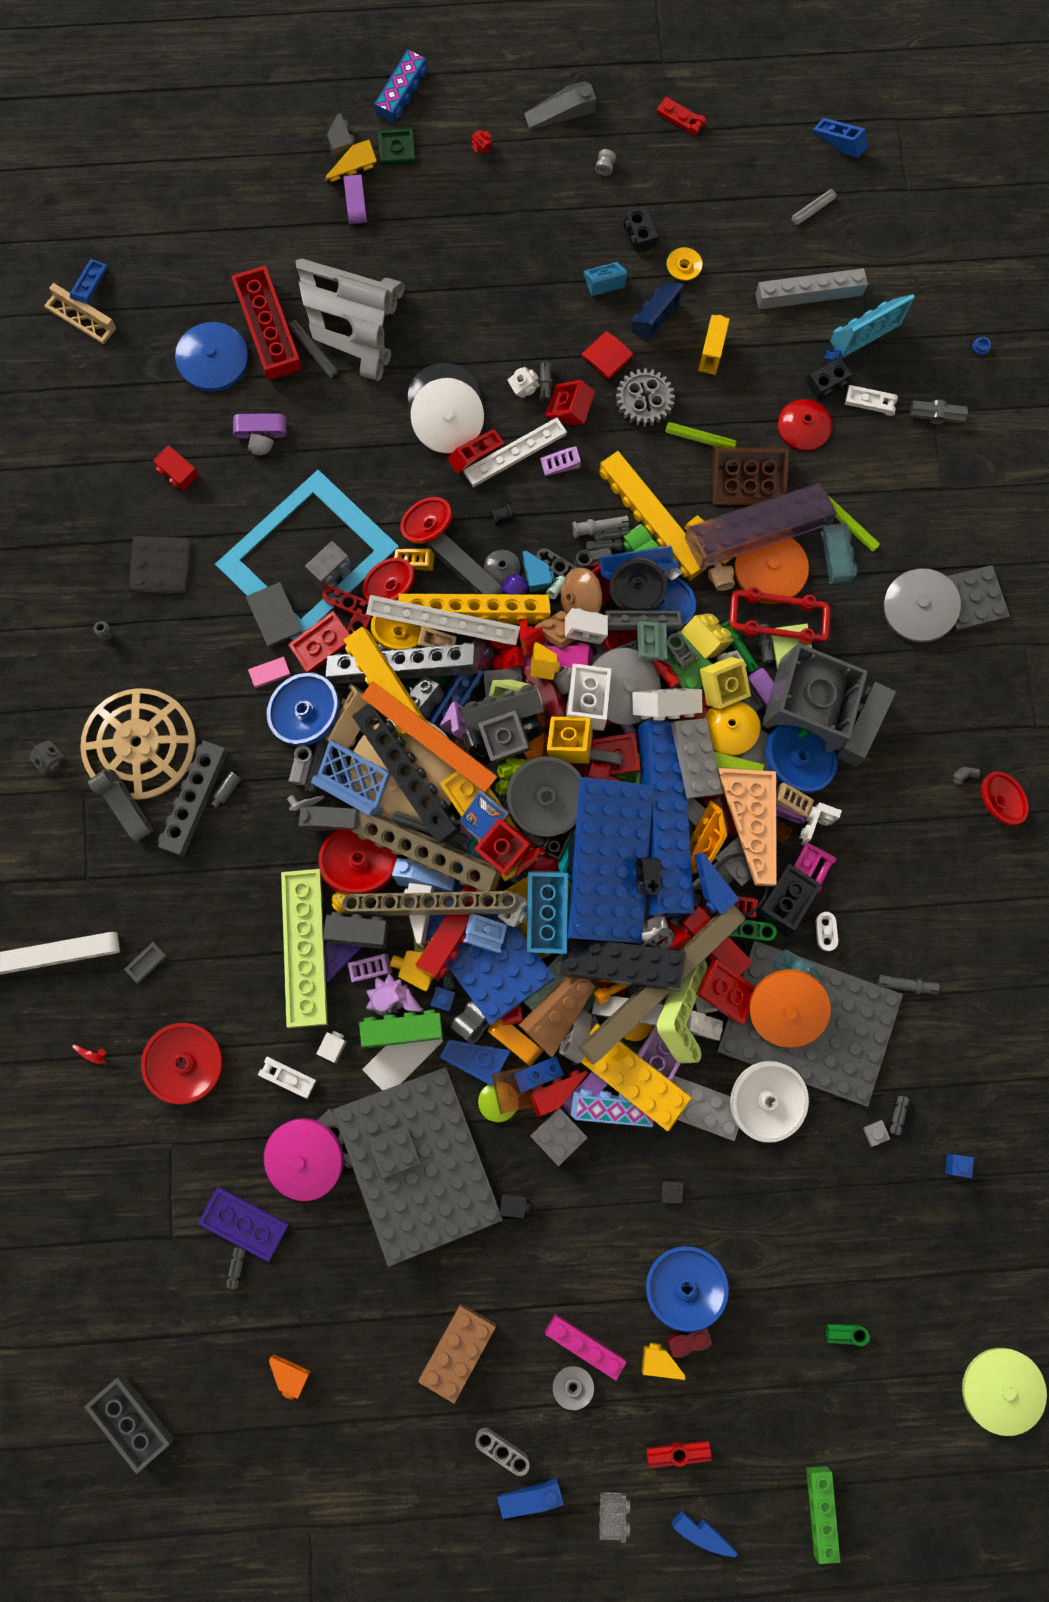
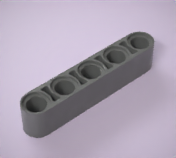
M444 533L426 544L446 566L477 594L504 593L502 586Z

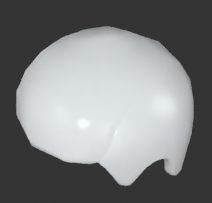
M658 916L649 919L647 927L643 928V933H641L642 941L645 942L660 929L668 928L666 918Z

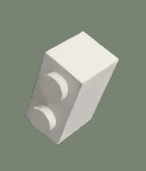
M572 608L565 617L566 638L601 644L608 636V616Z

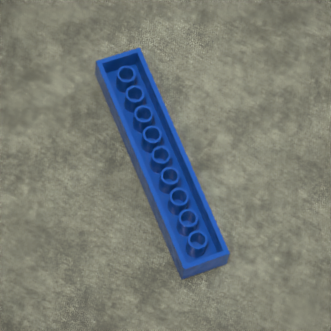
M646 720L638 725L641 784L654 785L648 857H657L661 862V890L656 895H647L648 916L685 917L694 914L688 802L671 728L673 721Z

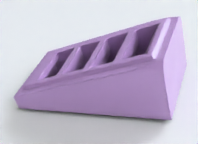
M576 446L540 458L545 476L580 468L581 464ZM562 458H565V459H566V463H565V464H563ZM555 460H558V462H559V466H557V467H556ZM549 461H551V465H552V468H551V469H549V466H548V463H547V462H549Z
M382 954L348 963L351 981L356 982L391 974L392 967L390 966L389 955ZM380 960L382 961L383 971L381 969ZM372 962H375V967H376V972H375V973H374V970H373ZM365 963L367 964V969H368V973H369V974H367V975H366L365 967H364V964H365ZM356 965H359L361 976L359 977Z

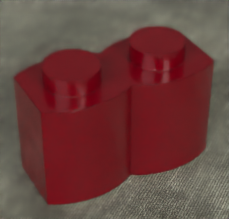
M707 1328L692 1333L675 1332L666 1338L670 1353L676 1358L684 1357L693 1350H705L712 1345Z

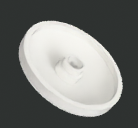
M441 378L429 382L420 389L412 403L411 423L416 436L426 447L439 453H453L456 448L477 438L483 426L484 410L479 396L469 385L457 379Z
M763 1061L748 1067L737 1078L730 1097L731 1113L737 1126L751 1138L762 1142H777L791 1136L803 1123L809 1105L808 1091L802 1077L791 1067L776 1061Z

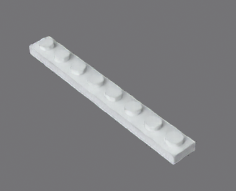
M374 595L369 597L366 612L367 615L516 645L520 626Z

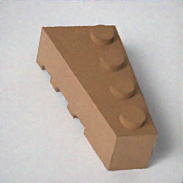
M565 977L519 1026L545 1053L553 1057L595 986L588 979Z

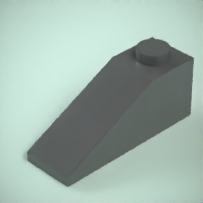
M316 806L301 807L298 826L313 831L356 829L359 810Z

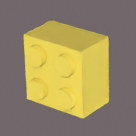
M713 614L695 615L680 631L705 659L720 656L734 641L731 638V633L719 625V620Z
M729 657L700 669L708 706L721 709L751 696L744 660Z

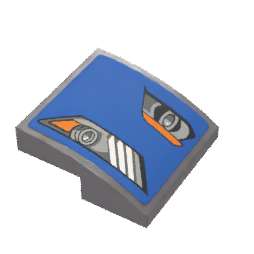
M481 789L459 820L460 824L480 841L499 818L505 821L511 813L498 804L496 799Z

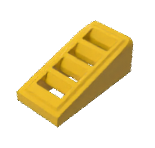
M395 549L394 558H402V555H405L404 559L411 564L414 570L433 571L435 555L431 549Z

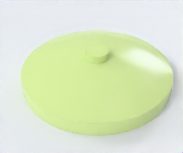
M1008 1348L989 1349L976 1356L964 1374L962 1393L965 1406L972 1418L986 1430L1002 1436L1019 1435L1031 1429L1041 1418L1047 1400L1046 1384L1039 1368L1024 1354Z

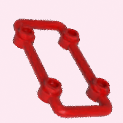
M751 587L748 591L736 590L732 593L729 624L733 630L742 631L747 637L764 634L799 639L801 644L810 645L812 642H825L829 638L830 606L826 602L817 601L813 595H806L802 599L761 593L759 588ZM739 597L746 598L751 604H756L759 600L798 605L807 612L812 611L814 608L823 609L822 635L815 634L809 628L796 632L761 627L756 621H748L746 624L737 623Z

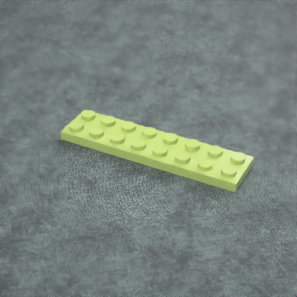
M320 869L281 872L287 1028L328 1025Z

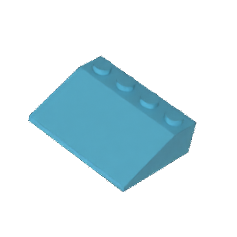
M914 295L896 298L889 302L885 301L877 309L867 311L861 318H854L848 325L838 327L833 332L830 340L831 344L836 350L841 351V357L843 358L902 324L915 298Z

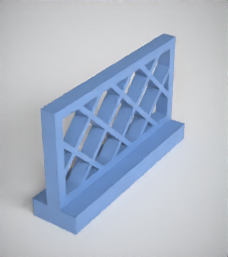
M329 740L318 775L313 776L311 783L369 816L380 815L383 808L380 806L391 774L383 767L334 740ZM334 747L337 748L340 756L335 759L332 754ZM351 756L354 765L348 767L345 757ZM341 760L344 770L338 772L335 762ZM331 764L333 775L329 776L325 774L327 766ZM366 764L369 773L363 775L360 765ZM356 768L359 778L353 780L350 770ZM377 772L384 774L381 783L377 782L375 776ZM340 774H346L347 783L343 784L341 782ZM370 776L373 786L367 788L364 778ZM360 781L363 791L357 792L354 783ZM375 789V801L371 800L368 791Z

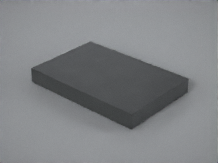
M280 582L245 596L268 647L303 633Z

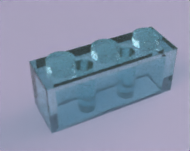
M847 523L825 525L821 535L829 583L852 582L857 575V566L853 563L854 548L850 545L851 531L847 528Z

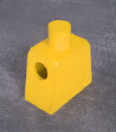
M407 950L405 958L394 955L390 966L400 969L398 977L428 993L432 978L419 971L415 966L423 952Z

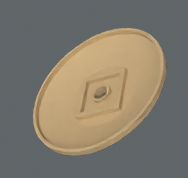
M427 721V723H429L431 726H433L435 729H437L439 732H441L444 736L448 738V736L439 727ZM379 723L373 726L374 729L378 728ZM395 729L396 734L405 740V747L408 752L411 751L417 758V761H415L417 765L426 771L428 775L426 778L429 783L432 782L439 791L437 794L440 799L443 798L450 807L452 802L439 783L455 773L456 770L415 738L400 734ZM364 735L355 747L354 752L388 770ZM386 736L384 739L385 745L390 741L389 736ZM399 751L394 756L396 761L400 758ZM352 757L349 767L354 765ZM366 764L360 765L363 775L369 773ZM410 767L406 768L405 775L407 777L411 773ZM356 768L351 769L352 779L359 778ZM377 772L375 773L377 782L381 783L384 774ZM391 775L380 806L383 807L381 815L392 819L397 811L421 819ZM371 777L364 778L367 788L372 787ZM360 781L355 782L356 791H363ZM421 783L416 785L417 793L422 789ZM375 789L368 791L371 800L375 801ZM431 798L426 802V806L429 809L433 804Z

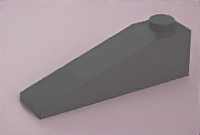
M586 81L569 85L525 112L524 117L529 130L595 113L596 97L592 85Z

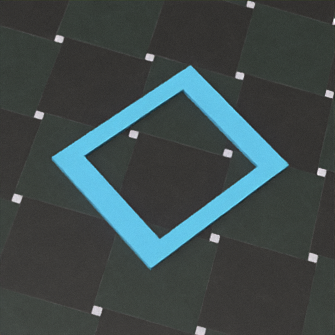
M317 470L215 565L247 596L267 588L240 560L313 493L373 550L336 588L351 593L364 581L366 575L374 566L386 560L399 546L328 478ZM334 592L327 594L329 600L333 597L338 599L337 604L340 603V598L335 597ZM322 599L302 619L295 614L302 632H306L322 620L335 607L328 605ZM298 634V635H296V636H294V637H291V639H292V640H295V639H296L297 637H299L301 634Z

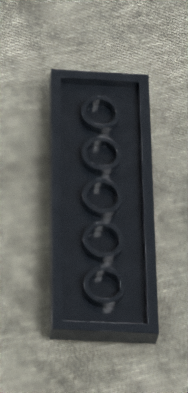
M568 938L567 954H563L560 976L680 992L686 952L600 940Z

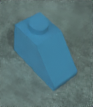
M523 551L522 558L529 592L549 589L552 582L555 581L553 571H549L548 564L528 551Z

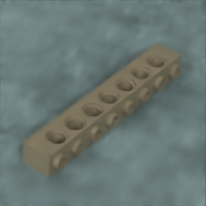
M360 810L358 812L357 828L352 829V832L358 834L359 838L372 840L376 846L387 847L396 855H405L409 861L414 863L420 862L429 870H438L442 872L444 877L458 879L460 884L464 886L471 885L477 888L476 891L478 892L496 890L502 873L491 863L446 843L439 844L433 837L406 825L394 822L392 819L381 814L369 816ZM374 825L377 826V833H375L374 831ZM391 832L394 834V841L390 837ZM408 840L411 842V849L407 846ZM424 848H427L428 856L424 854ZM441 855L445 857V864L441 861ZM458 863L463 866L462 872L458 869ZM475 871L480 873V879L476 878Z

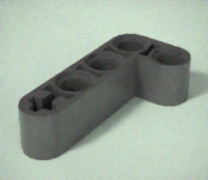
M104 769L88 780L90 788L96 794L103 795L133 841L138 842L153 832L151 824L114 770Z

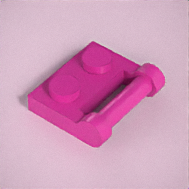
M807 843L804 845L794 867L811 877L820 858L824 859L825 862L815 881L822 884L831 865H834L837 859Z

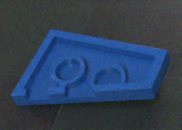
M449 1040L439 1058L492 1086L511 1050Z

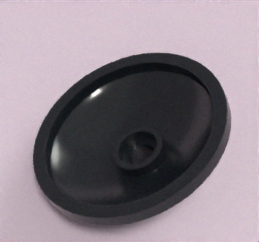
M635 558L623 562L615 569L610 579L611 597L616 605L625 611H651L662 602L667 591V581L663 570L656 563L648 559ZM636 579H640V580H641V582L638 583V584L635 583L634 581H635Z

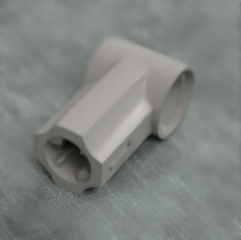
M299 746L294 752L295 758L289 782L305 786L313 753L307 746ZM303 752H308V758L305 760H301L300 754Z

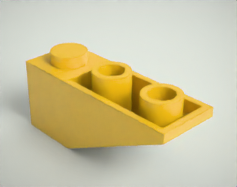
M370 140L352 145L326 175L325 180L335 182L340 180L342 175H355L359 169L363 168L366 171L374 168L373 164L376 163V158Z

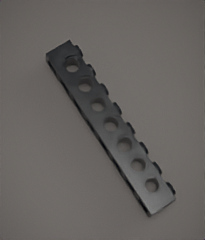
M369 703L352 716L435 841L439 844H444L461 831L459 820L455 815L450 814L448 811L449 805L443 798L440 799L437 794L439 792L437 787L432 782L429 783L426 778L428 776L426 771L415 762L417 761L415 755L411 751L408 752L405 747V740L394 731L396 729L394 724ZM378 720L379 726L377 729H374V722ZM386 736H389L390 741L385 745L384 739ZM399 751L400 758L396 761L394 756ZM410 767L411 773L406 777L405 770ZM421 783L422 789L417 793L416 785ZM431 798L433 804L428 809L426 806V802L428 799ZM442 814L443 822L439 825L437 817Z

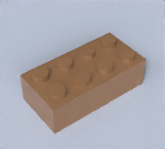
M460 1303L418 1382L455 1403L496 1328V1324Z

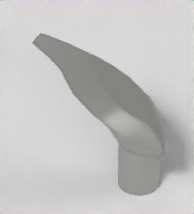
M291 795L287 798L291 805L289 810L299 811L301 807H311L321 801L324 795L304 799L299 802L294 795Z

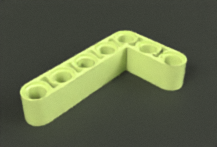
M705 959L682 980L680 992L671 991L657 1021L659 1035L679 1064L698 1063L701 1059V1049L687 1028L686 1023L698 996L696 992L707 971Z

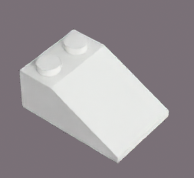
M580 664L572 665L566 717H590L592 729L604 731L608 712L610 668Z

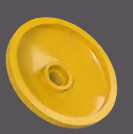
M373 616L371 632L374 639L381 646L389 650H404L419 646L418 641L422 626L399 624L396 620Z
M738 701L721 709L711 707L705 715L713 750L718 753L730 756L743 754L749 751L759 738L761 729L759 717L754 709L744 702ZM734 721L736 724L734 726H730L729 722Z

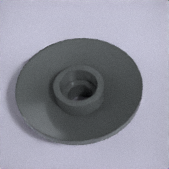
M497 550L486 558L484 570L500 585H503L509 575L520 574L521 565L514 553L508 550ZM505 563L506 566L500 567L499 564Z

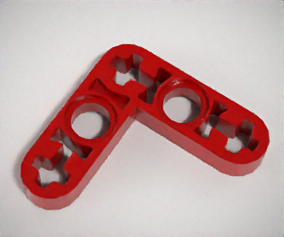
M336 587L324 589L323 599L325 603L353 615L347 628L349 633L355 632L353 625L357 622L362 623L363 628H368L373 616L366 613L363 614L362 609L357 608V611L354 610L357 607V602H359V607L365 609L369 601ZM334 592L335 597L340 598V604H337L338 599L332 597L329 600L327 593L331 594ZM348 598L354 601L353 606L349 608L343 605L344 600Z

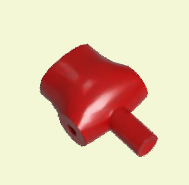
M591 761L584 773V777L621 781L610 776L611 766L605 763L597 764Z

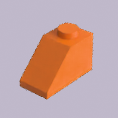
M273 1354L270 1357L269 1363L278 1389L283 1392L282 1395L286 1398L294 1399L295 1397L298 1399L311 1371Z

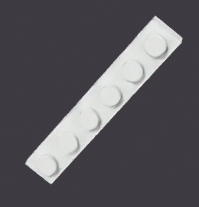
M555 418L464 469V474L472 487H475L564 437L567 431L559 419Z

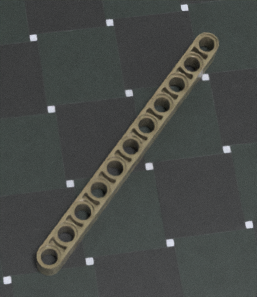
M735 904L722 915L717 914L679 950L686 952L682 980L745 920V916ZM640 987L579 1046V1050L591 1064H595L671 991Z

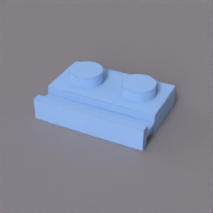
M470 914L465 932L466 938L463 942L495 953H501L500 948L504 941L507 925L476 914Z

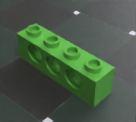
M827 1466L807 1467L814 1557L819 1564L840 1563L832 1471Z

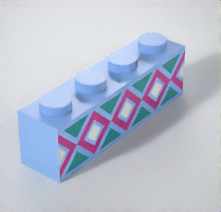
M581 1089V1092L574 1091L571 1116L576 1120L653 1127V1119L620 1093L619 1096H616L607 1091H600V1094H595L592 1090Z

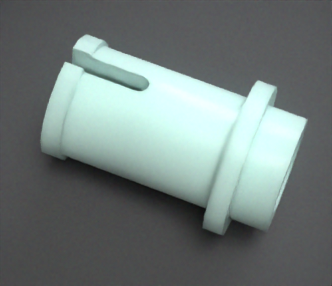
M559 576L554 579V583L546 591L549 598L556 599L561 592L564 577Z

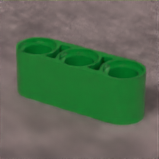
M744 920L728 937L731 939L767 943L775 938L777 930L770 923ZM743 926L751 928V935L743 933ZM763 928H767L770 930V938H766L763 936Z

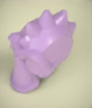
M390 974L385 982L376 978V989L367 990L370 1001L366 1009L374 1011L378 1015L385 1016L393 1012L397 1013L398 1009L402 1007L407 1011H424L412 996L406 984L402 985L400 979L394 981Z

